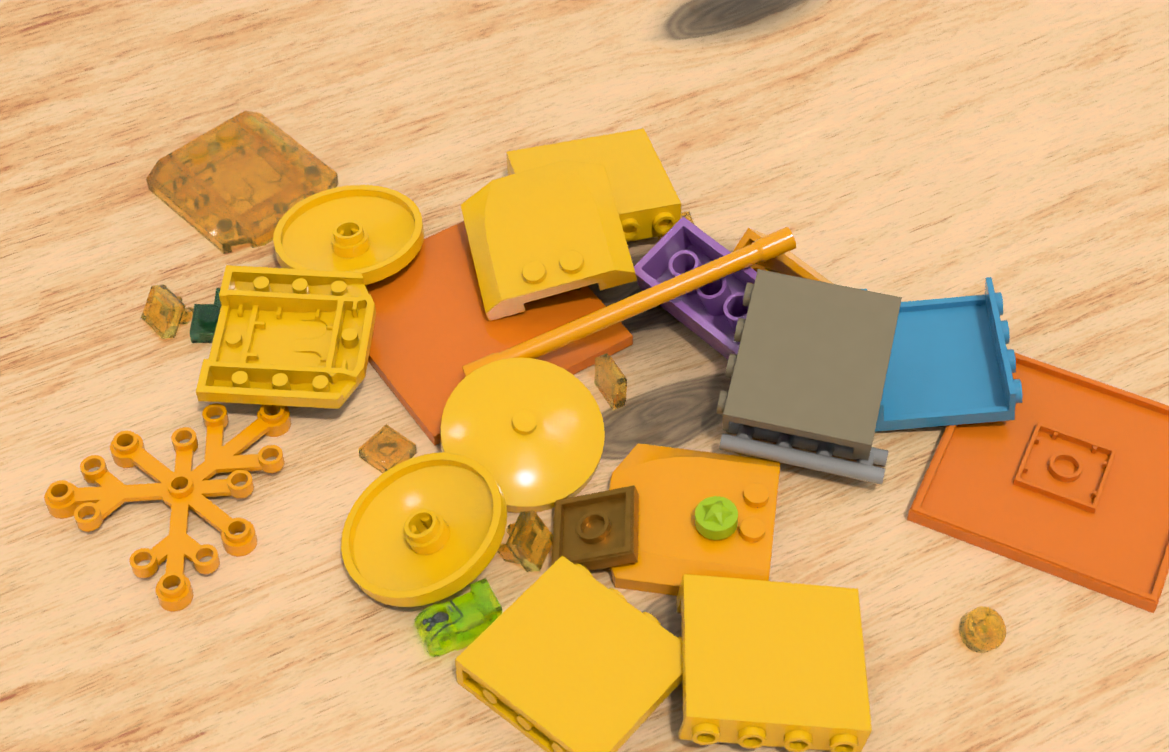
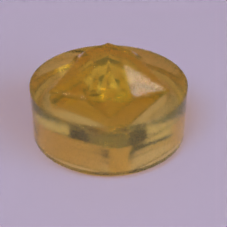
M981 606L968 611L962 616L959 623V634L963 643L970 650L977 653H987L1002 645L1006 637V626L1003 618L997 611L990 607Z

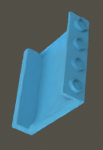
M992 277L985 279L984 295L901 302L875 432L1015 420L1016 403H1022L1023 399L1022 385L1020 379H1013L1012 373L1016 372L1015 353L1013 349L1007 350L1006 344H1009L1010 341L1009 326L1007 320L1001 321L1000 315H1003V298L1001 292L995 293Z

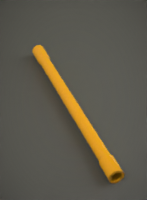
M788 227L780 229L755 240L754 243L551 331L502 352L492 353L462 366L463 371L467 376L486 364L502 359H536L758 262L768 261L796 249L795 238Z

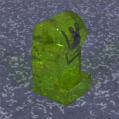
M484 578L470 584V592L444 604H434L422 610L415 618L414 626L429 655L434 657L442 656L454 650L458 651L468 647L502 614V607L487 579Z

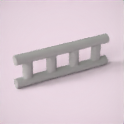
M734 422L730 423L729 431L726 432L737 435L733 436L723 433L721 437L720 450L881 485L885 468L876 467L873 464L886 466L889 452L888 450L872 447L869 460L852 457L853 447ZM752 438L761 439V440L770 441V442H775L776 445H775V444H770V443L761 442V441L752 440ZM792 446L811 451H816V453L793 449ZM835 455L839 457L857 460V462L834 458L832 456Z

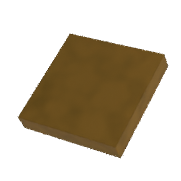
M635 485L556 500L554 506L551 566L561 556H564L573 564L584 566L589 571L638 562L639 493Z

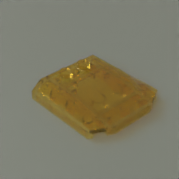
M252 111L239 113L157 161L146 178L148 189L223 254L231 253V246L250 243L251 247L255 248L268 244L273 240L274 231L279 220L290 208L311 195L331 189L332 187L336 188L339 184L338 175L333 169L263 114Z

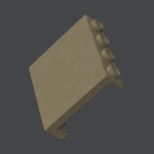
M758 269L755 283L747 282L743 306L749 307L746 319L738 318L734 341L740 342L738 354L730 353L725 377L732 378L729 391L721 390L716 414L723 415L722 430L729 431L731 422L853 447L852 457L869 460L902 297Z

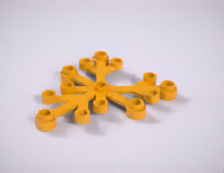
M219 403L206 406L202 412L204 424L207 428L205 461L194 470H192L193 453L198 448V440L193 429L182 427L175 430L171 436L173 448L176 452L174 472L145 450L143 440L138 434L132 431H121L114 436L110 444V451L115 464L122 468L137 466L157 483L125 485L108 471L105 460L101 456L91 455L82 460L80 469L86 482L96 484L99 487L77 488L74 484L65 480L53 482L48 487L44 496L48 511L53 517L59 519L74 516L78 528L82 531L90 532L99 528L103 519L125 502L163 500L171 508L169 535L151 549L141 548L134 551L130 556V565L137 577L148 578L154 575L159 565L167 559L166 573L156 584V595L163 609L172 612L183 610L193 600L190 580L184 575L185 557L193 562L195 570L201 574H210L216 571L220 565L219 555L214 546L209 544L200 545L187 534L189 510L192 509L221 532L222 543L228 554L241 557L250 554L256 548L257 536L253 524L244 518H231L206 497L233 496L235 498H246L254 490L252 475L248 471L263 470L266 473H275L283 468V452L276 445L264 446L258 454H240L263 435L278 437L288 432L291 427V418L287 406L262 405L258 410L257 419L224 446V428L229 422L227 410L224 405ZM215 415H220L219 418L210 419L211 417H213V416H215ZM190 439V441L186 443H179L182 440ZM269 457H276L273 461H266ZM94 467H100V468H99L98 470H96V471H93V472H90V471H89L90 469H92V468H94ZM232 472L227 479L209 480L216 473ZM239 482H246L243 486H235ZM90 514L94 515V516H93L92 518H90V519H87V520H84V519H83V518H84L85 516H87V515H90ZM203 557H212L207 562H200V559ZM150 560L147 565H138L141 561ZM178 586L173 590H168L171 587Z

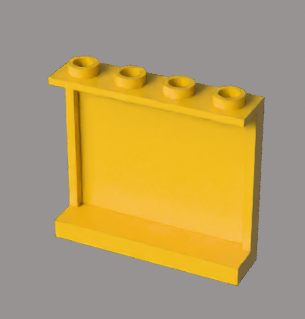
M644 128L506 152L508 175L563 160L605 165L626 242L663 236L681 219V201Z
M561 556L455 658L456 678L459 685L546 752H617L683 681L682 637H676L667 631L650 613H642L629 604L618 590L607 588L594 579L587 568L580 564H573L564 556Z
M683 574L677 595V613H681L683 671V721L679 731V739L693 740L701 745L721 742L739 744L744 748H759L762 746L785 747L792 752H803L809 749L831 752H862L872 732L858 588Z

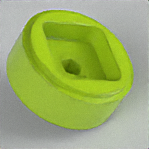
M720 496L708 497L702 500L695 509V526L697 531L702 536L712 540L728 538L736 531L738 526L737 507L729 499Z

